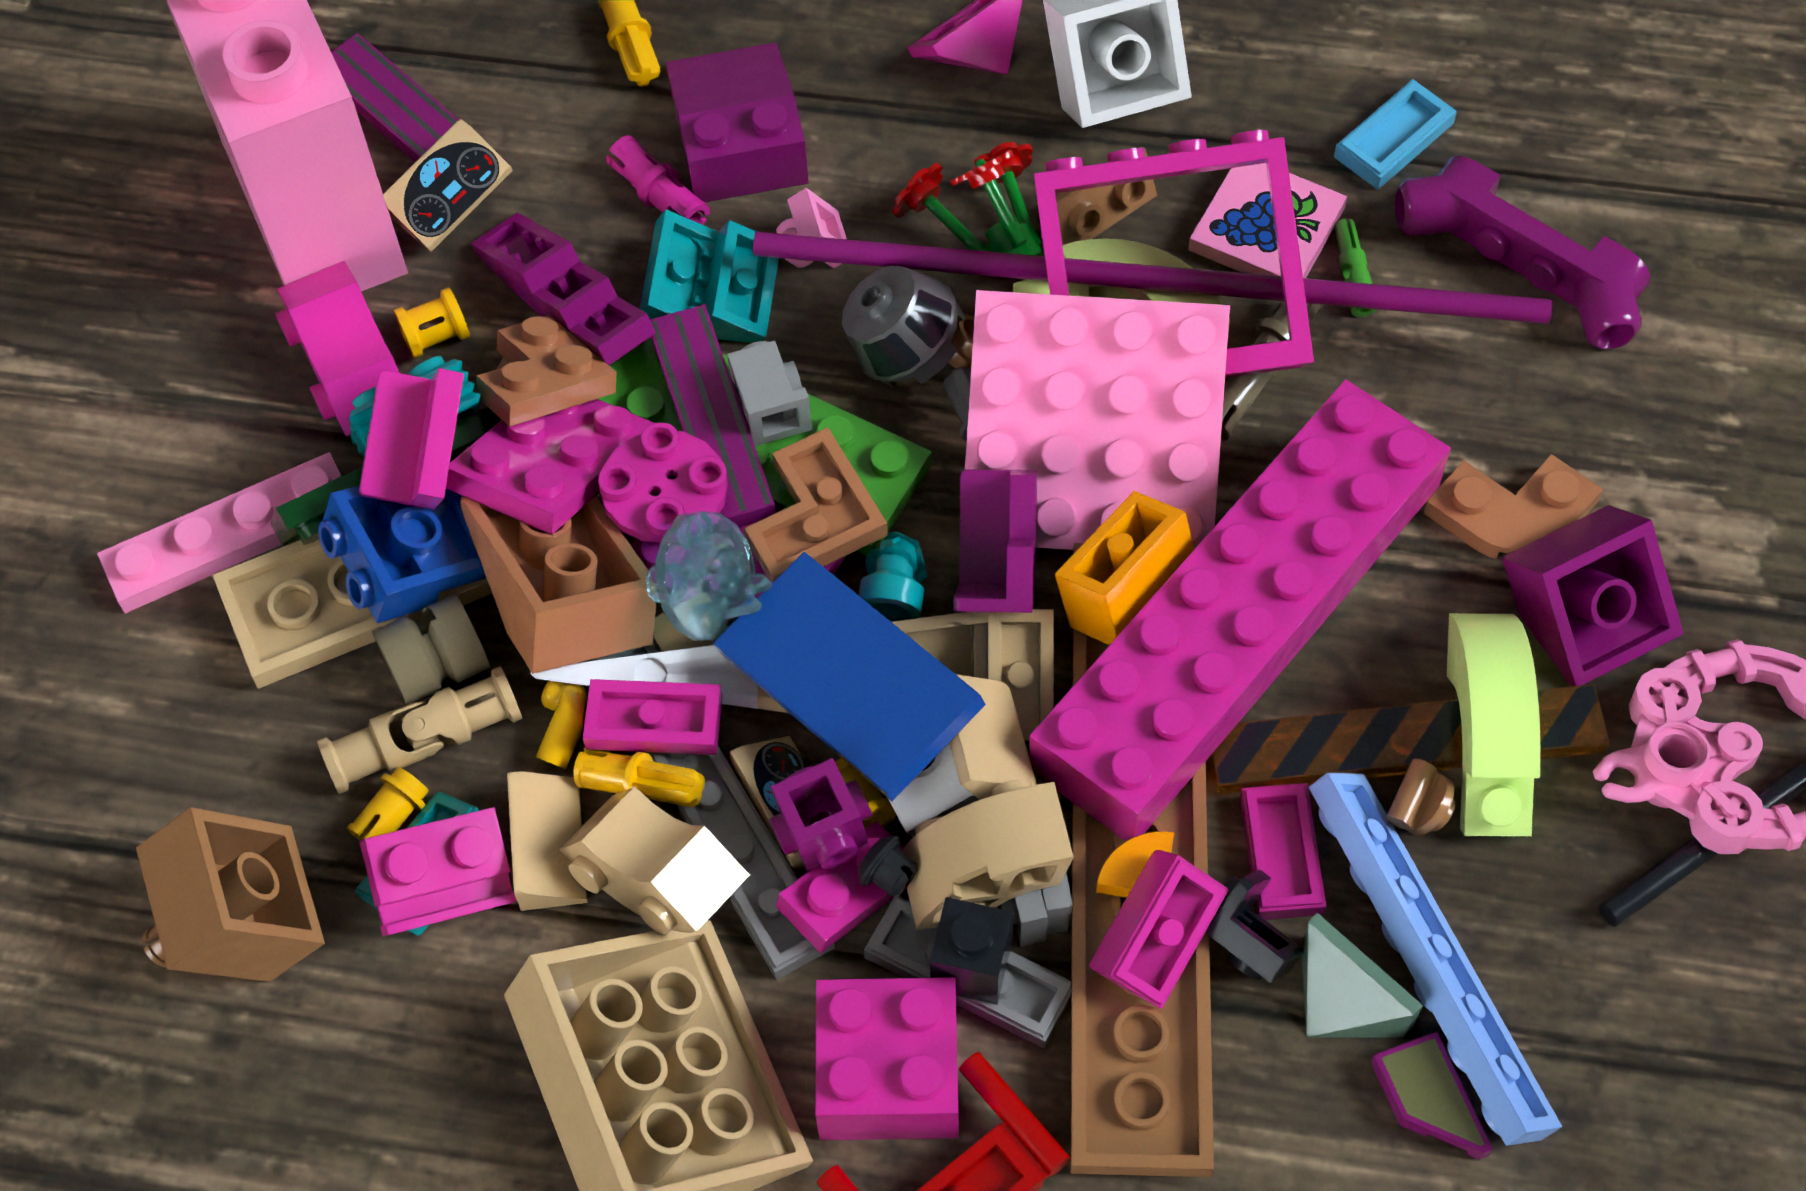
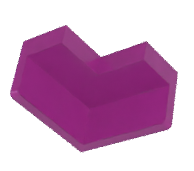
M965 469L962 471L960 476L959 585L954 595L953 611L1033 612L1036 584L1037 470Z

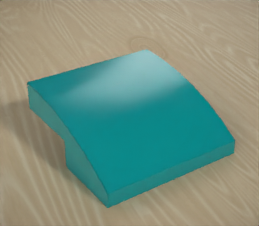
M665 209L655 222L639 309L647 313L649 319L705 304L717 339L750 343L763 341L767 336L779 258L753 255V241L757 231L728 220L718 232Z

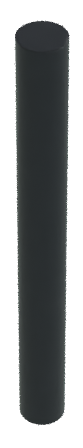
M1799 762L1756 793L1762 801L1763 808L1771 809L1775 805H1787L1806 791V763ZM1695 837L1599 904L1600 914L1608 924L1613 927L1618 926L1718 853L1703 847Z

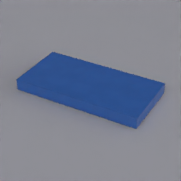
M803 552L713 643L725 658L891 801L915 779L986 705L977 691L806 552Z

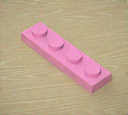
M328 452L98 552L97 555L124 613L126 614L282 545L271 526L275 508L341 477L331 453Z

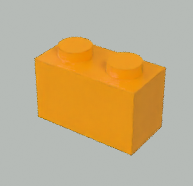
M1133 491L1055 573L1069 626L1110 645L1194 551L1186 512Z

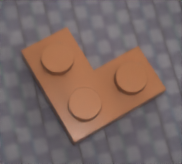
M546 315L543 317H531L524 320L523 323L497 330V351L510 363L504 365L503 368L476 376V393L481 394L480 400L511 427L616 393L617 372L553 317Z
M828 427L772 453L774 467L796 504L744 528L746 541L771 584L803 552H806L820 565L825 566L888 536V526L885 518Z

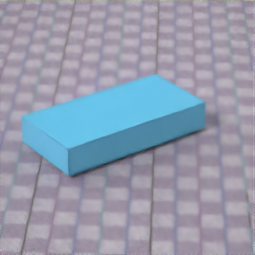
M1412 79L1336 144L1334 158L1376 190H1379L1454 124L1457 111Z

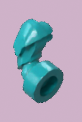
M900 532L888 533L886 539L881 541L880 547L873 548L867 554L865 566L869 575L861 579L858 595L891 622L920 618L924 588L919 583L928 576L919 542Z

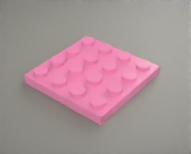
M976 290L965 469L1037 470V548L1073 550L1074 543H1085L1133 491L1185 511L1193 545H1199L1215 527L1230 305Z

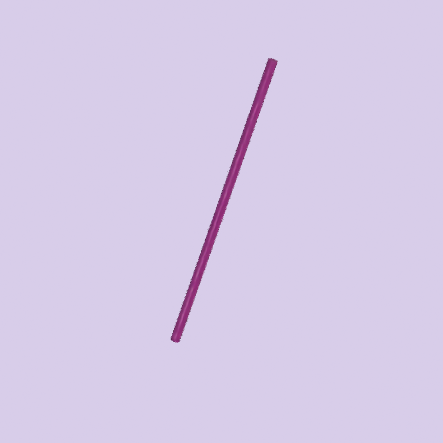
M755 232L753 241V255L760 257L877 267L902 266L912 270L1048 281L1045 256ZM1064 258L1067 283L1284 301L1281 276ZM1303 278L1306 303L1543 324H1549L1552 312L1551 299Z

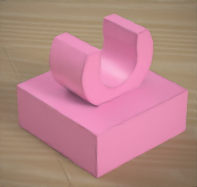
M808 188L787 199L793 218L786 219L777 227L776 232L778 234L847 239L838 210ZM785 259L797 268H804L813 262ZM825 262L833 269L842 264Z

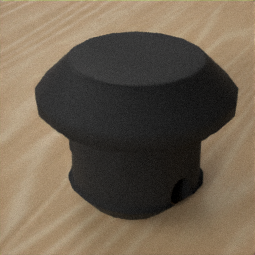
M898 836L879 839L866 854L858 867L859 884L861 886H869L871 883H874L886 891L889 896H897L913 880L917 872L916 862L912 861L898 849L900 846V838Z

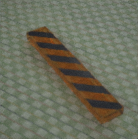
M1595 684L1537 690L1540 718V759L1603 753L1606 751L1609 739ZM1451 699L1240 722L1210 756L1216 795L1241 792L1242 788L1303 783L1311 785L1327 772L1364 774L1366 778L1403 775L1407 773L1413 759L1424 760L1436 767L1437 771L1462 768V724L1459 700Z

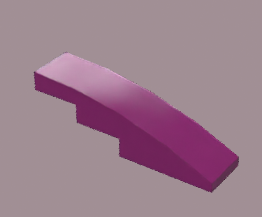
M518 212L470 243L475 254L535 312L542 317L546 315L553 317L608 365H611L656 333L647 313L619 298L607 276L579 260L570 241Z

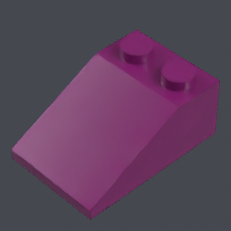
M777 42L665 62L691 189L694 195L704 202H711L809 184L804 134L795 96Z

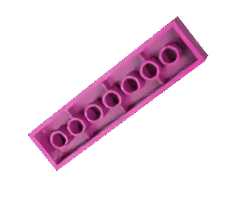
M1345 379L1030 734L1028 755L1034 774L1046 783L1054 782L1059 793L1124 841L1144 834L1438 489L1451 447Z

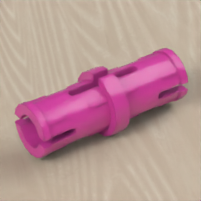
M630 135L621 137L611 146L609 151L617 156L619 160L613 155H607V164L632 184L637 190V197L646 206L652 207L654 205L662 213L667 209L702 225L706 223L707 219L704 216L710 215V207L684 186L679 180V173L670 164L664 163L662 165Z

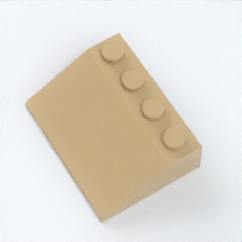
M708 920L697 932L693 933L671 930L667 935H662L656 931H650L532 954L528 957L505 992L504 997L579 1191H753L803 1170L813 1162L711 920Z

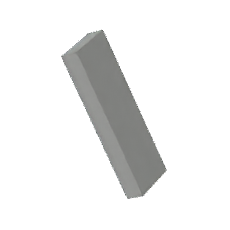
M897 895L893 898L864 949V958L902 978H930V957L938 927L916 930L910 901ZM1010 951L998 1004L956 995V1005L1045 1049L1071 1001L1072 981Z

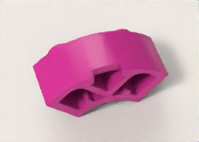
M342 261L277 288L285 309L275 313V316L289 346L291 347L298 343L302 344L319 381L318 384L309 388L324 421L336 416L345 436L351 435L349 417L351 411L355 409L352 401L363 392L375 387L377 378L382 371L386 370L399 373L372 317L356 279L345 261Z

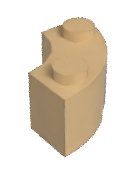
M1024 779L1007 781L996 786L992 790V796L968 804L943 817L923 821L915 827L916 835L908 842L902 852L912 861L916 862L917 872L913 880L906 886L916 930L939 926L946 897L996 908L1012 898L1031 891L1060 885L1074 856L1054 782L1032 785L1030 781Z
M635 786L612 795L559 849L571 861L568 866L569 871L582 887L595 894L602 889L619 903L640 915L649 927L662 935H667L671 930L685 933L697 932L750 875L705 826L689 825L673 818L653 804Z

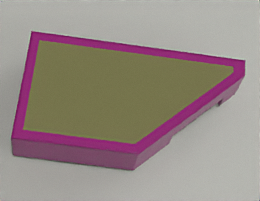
M1438 1032L1373 1055L1371 1065L1400 1126L1425 1137L1429 1134L1467 1151V1155L1478 1160L1490 1155L1493 1150Z

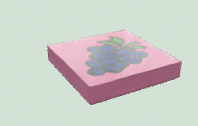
M1266 163L1230 169L1191 235L1189 251L1242 273L1281 276ZM1289 173L1303 278H1306L1331 235L1334 226L1345 210L1348 196Z

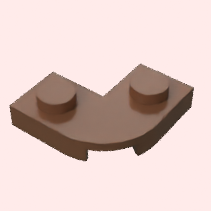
M1551 454L1517 494L1514 495L1463 460L1427 500L1423 514L1473 549L1488 557L1497 559L1499 552L1510 554L1585 517L1599 501L1603 488Z

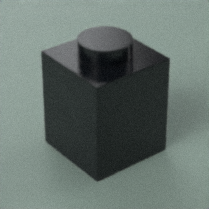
M946 897L930 957V978L956 977L957 996L998 1004L1013 940L1014 912Z

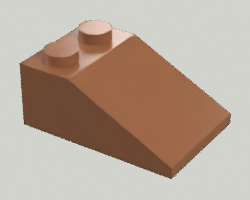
M465 496L461 497V510L506 632L532 674L653 644L658 584L619 528L606 515L603 505L596 496L552 535Z

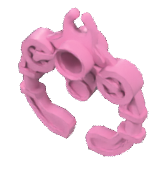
M1736 639L1728 641L1723 650L1703 654L1702 650L1699 649L1687 651L1684 657L1673 661L1666 667L1654 668L1641 675L1628 705L1631 720L1637 725L1631 747L1617 750L1603 757L1592 771L1595 780L1601 782L1607 780L1615 768L1626 769L1634 776L1635 784L1633 787L1628 788L1612 782L1606 783L1601 789L1602 794L1606 798L1624 803L1648 801L1655 806L1675 810L1689 818L1692 835L1700 844L1718 854H1739L1747 848L1763 850L1785 849L1787 851L1800 848L1806 839V811L1793 814L1786 804L1772 806L1771 809H1765L1761 799L1749 787L1733 781L1755 765L1763 748V740L1758 731L1742 722L1712 723L1700 720L1695 715L1702 702L1701 694L1713 691L1716 685V678L1733 674L1737 682L1741 684L1756 681L1776 686L1786 706L1806 720V660L1797 655L1770 647L1746 645L1742 640Z

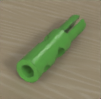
M1341 219L1334 227L1341 253L1339 255V263L1345 282L1372 284L1367 269L1366 255L1360 247L1355 222L1352 219L1347 221L1346 219ZM1350 307L1352 315L1357 317L1371 315L1377 310Z

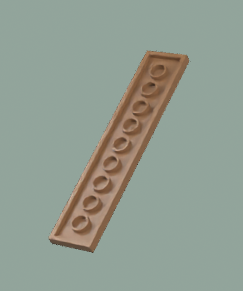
M1074 543L1073 554L1084 543ZM1073 629L1072 687L1109 647L1108 644ZM1205 761L1144 834L1151 832H1174L1171 853L1179 855L1208 875ZM1072 802V852L1074 858L1072 860L1073 906L1071 925V1174L1212 1177L1214 1171L1209 935L1204 933L1162 1009L1153 1006L1090 969L1089 965L1094 954L1126 900V897L1096 893L1099 874L1108 857L1126 841Z

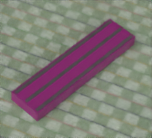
M359 33L353 35L331 52L352 96L356 111L414 162L459 120Z
M703 304L650 319L656 331L650 338L682 432L705 441L719 455L727 470L728 485L725 505L713 522L715 532L718 533L763 520L775 514V503L706 305Z

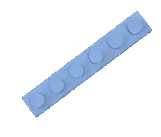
M1327 772L1309 786L1312 795L1320 807V820L1327 831L1337 838L1351 864L1350 873L1354 882L1369 896L1382 920V932L1387 942L1401 954L1415 980L1414 989L1417 997L1434 1014L1448 1040L1447 1048L1450 1057L1456 1066L1467 1074L1482 1101L1481 1110L1487 1124L1495 1133L1501 1136L1506 1146L1543 1140L1560 1129L1562 1125L1395 828L1386 820L1387 814L1364 774Z

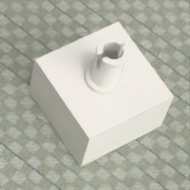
M1043 0L1061 107L1082 128L1192 98L1177 0Z

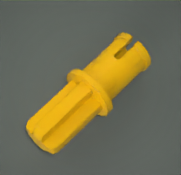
M597 0L609 27L607 34L608 43L613 50L618 51L628 79L636 81L638 86L649 85L650 80L658 78L660 74V66L650 43L652 35L650 24L646 19L641 18L634 0Z
M585 747L583 748L584 752H579L573 770L575 785L582 789L601 790L617 794L635 786L648 799L694 807L700 803L702 791L705 787L704 776L695 769L654 762L649 753L637 752L633 756H625L603 750H587Z

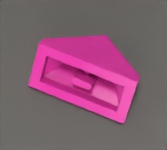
M974 0L907 47L912 58L1008 75L1023 0Z

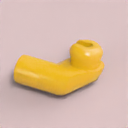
M548 681L543 689L541 702L545 708L555 712L538 749L536 758L566 769L583 731L587 691L583 685Z

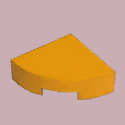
M1174 832L1146 833L1120 845L1104 863L1099 874L1096 893L1127 898L1151 854L1155 850L1171 853Z

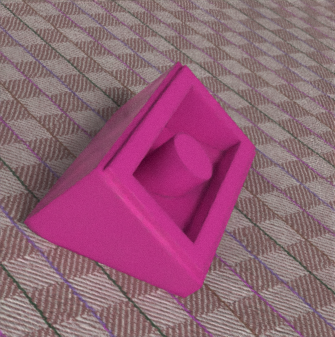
M1155 850L1094 954L1089 965L1090 969L1153 1006L1162 1009L1229 889L1179 855Z

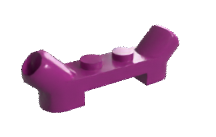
M1466 156L1449 158L1436 176L1404 179L1395 193V216L1399 229L1406 235L1417 236L1450 232L1474 246L1486 258L1499 261L1525 276L1535 287L1550 291L1574 305L1578 309L1586 341L1596 348L1614 349L1628 344L1640 330L1642 318L1636 299L1649 285L1650 273L1641 258L1629 249L1603 236L1592 251L1588 250L1497 197L1495 194L1501 175Z

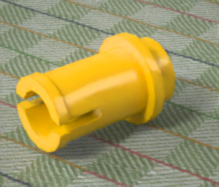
M397 767L391 775L384 773L380 778L384 785L355 821L350 823L346 829L358 841L397 831L414 809L421 811L426 804L422 799L429 792L427 787L400 767Z

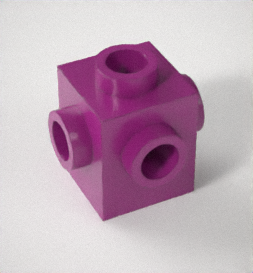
M833 758L816 766L798 770L785 780L770 786L780 813L769 818L774 833L785 856L798 851L807 871L820 865L824 869L842 865L858 853L859 847L868 843L862 820L872 816L869 805L856 779L847 783L844 782Z

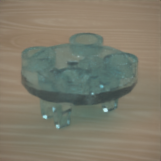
M705 511L682 513L676 517L672 526L663 536L655 565L650 568L646 577V587L651 599L656 603H661L663 612L676 630L695 641H715L739 616L758 612L762 604L754 595L759 592H766L772 586L771 581L764 574L755 573V563L749 543L737 524L721 513Z

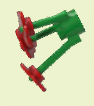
M1015 142L999 144L990 153H985L975 158V166L971 170L950 180L951 186L967 179L972 189L984 186L1001 220L986 231L985 236L989 241L986 247L936 199L940 193L941 188L939 184L943 178L941 174L943 167L938 162L930 166L929 169L923 168L919 170L909 180L906 188L894 200L896 205L892 213L897 218L904 216L910 209L920 213L928 208L969 250L1036 256L1045 255L1040 247L1042 241L1032 226L1016 178L1022 174L1023 170L1033 162L1031 144L1027 143L1018 146ZM998 183L1004 184L1015 216H1013Z

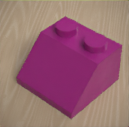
M1607 505L1502 557L1519 615L1568 684L1574 688L1580 687L1684 634L1651 519Z

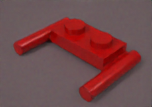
M976 1052L962 1063L959 1071L1003 1122L978 1140L917 1191H1038L1043 1187L1044 1180L1059 1172L1070 1161L1071 1157L980 1052ZM839 1165L828 1169L817 1180V1185L822 1191H859Z

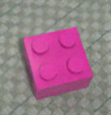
M956 977L816 980L815 1116L820 1140L959 1138Z

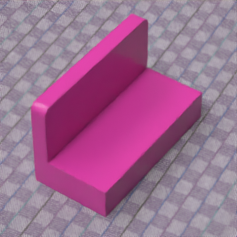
M438 368L432 379L386 370L379 374L359 486L361 496L427 509H436L445 496L464 373Z

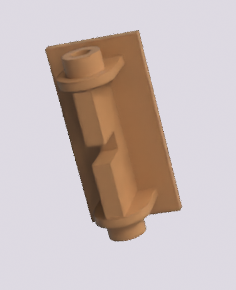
M1140 147L1144 149L1145 157H1148L1146 149L1144 147ZM1154 180L1062 192L1056 195L1062 245L1093 239L1155 198L1157 192ZM1038 210V211L1035 213V216H1036L1037 222H1038L1039 225H1040V217H1039V210Z

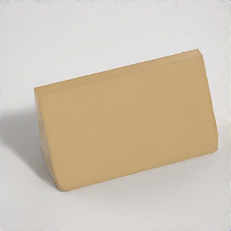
M956 674L977 691L986 704L949 742L960 785L980 800L992 796V790L999 784L1007 781L1024 779L1030 781L1032 785H1037L1010 688L1005 683L997 680Z
M523 771L507 773L513 885L515 897L521 911L588 903L587 890L571 875L568 868L571 861L559 850L582 827L580 788L575 785L574 777Z

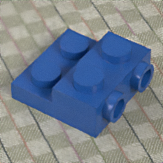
M359 486L330 493L323 521L318 526L319 540L325 554L329 558L341 557L348 570L346 575L347 592L352 604L357 609L368 607L376 623H381L423 610L424 607L437 602L439 593L486 579L484 569L461 510V497L464 496L445 489L444 499L433 510L363 497L359 493Z

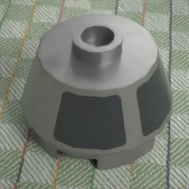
M902 266L884 267L874 271L862 280L850 294L842 316V326L862 372L874 380L882 381L891 388H896V382H903L913 377L922 384L941 371L958 349L951 342L957 328V321H965L963 312L949 286L935 278Z

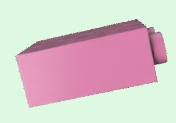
M166 0L222 144L283 285L292 283L342 261H345L361 292L408 274L352 96L307 0Z

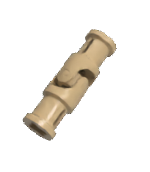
M499 666L492 669L491 677L457 691H453L448 687L435 692L434 696L429 699L428 704L425 701L409 703L369 719V727L334 741H330L325 737L317 740L334 786L338 794L349 790V783L385 768L392 773L397 767L404 768L433 756L444 747V743L458 746L470 741L471 734L475 731L507 718L513 723L523 718L503 669ZM399 720L403 721V732L408 743L414 748L412 752L399 749L394 742L393 729Z

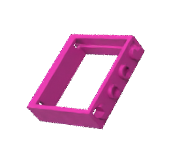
M1267 130L1247 131L1232 135V145L1207 148L1205 139H1192L1170 144V154L1145 157L1143 148L1123 149L1108 153V163L1083 166L1081 157L1062 158L1046 162V172L1034 173L1050 295L1069 296L1055 193L1266 163L1290 340L1227 349L1225 378L1310 367L1314 363L1284 137L1269 139Z

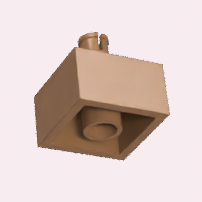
M190 807L136 847L156 926L150 927L143 933L142 943H150L159 937L151 945L144 948L146 955L155 964L167 967L169 970L271 982L325 944L292 826Z

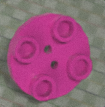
M660 422L650 424L643 430L642 434L635 435L615 448L603 465L598 478L606 515L622 532L641 541L658 543L679 541L684 544L689 538L710 526L725 505L728 485L725 464L705 441L686 432L677 431L674 426L668 423ZM669 476L677 477L675 479H668ZM655 492L660 493V494L657 495V496H652V495H650V494L655 493Z

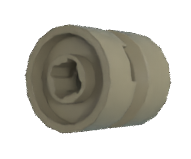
M456 593L424 607L421 620L417 622L407 617H402L372 631L406 705L421 701L440 691L442 680L445 678L460 683L490 669L480 640Z

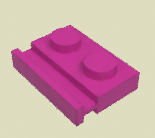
M495 807L359 841L375 907H378L382 937L517 902L508 875L510 868Z

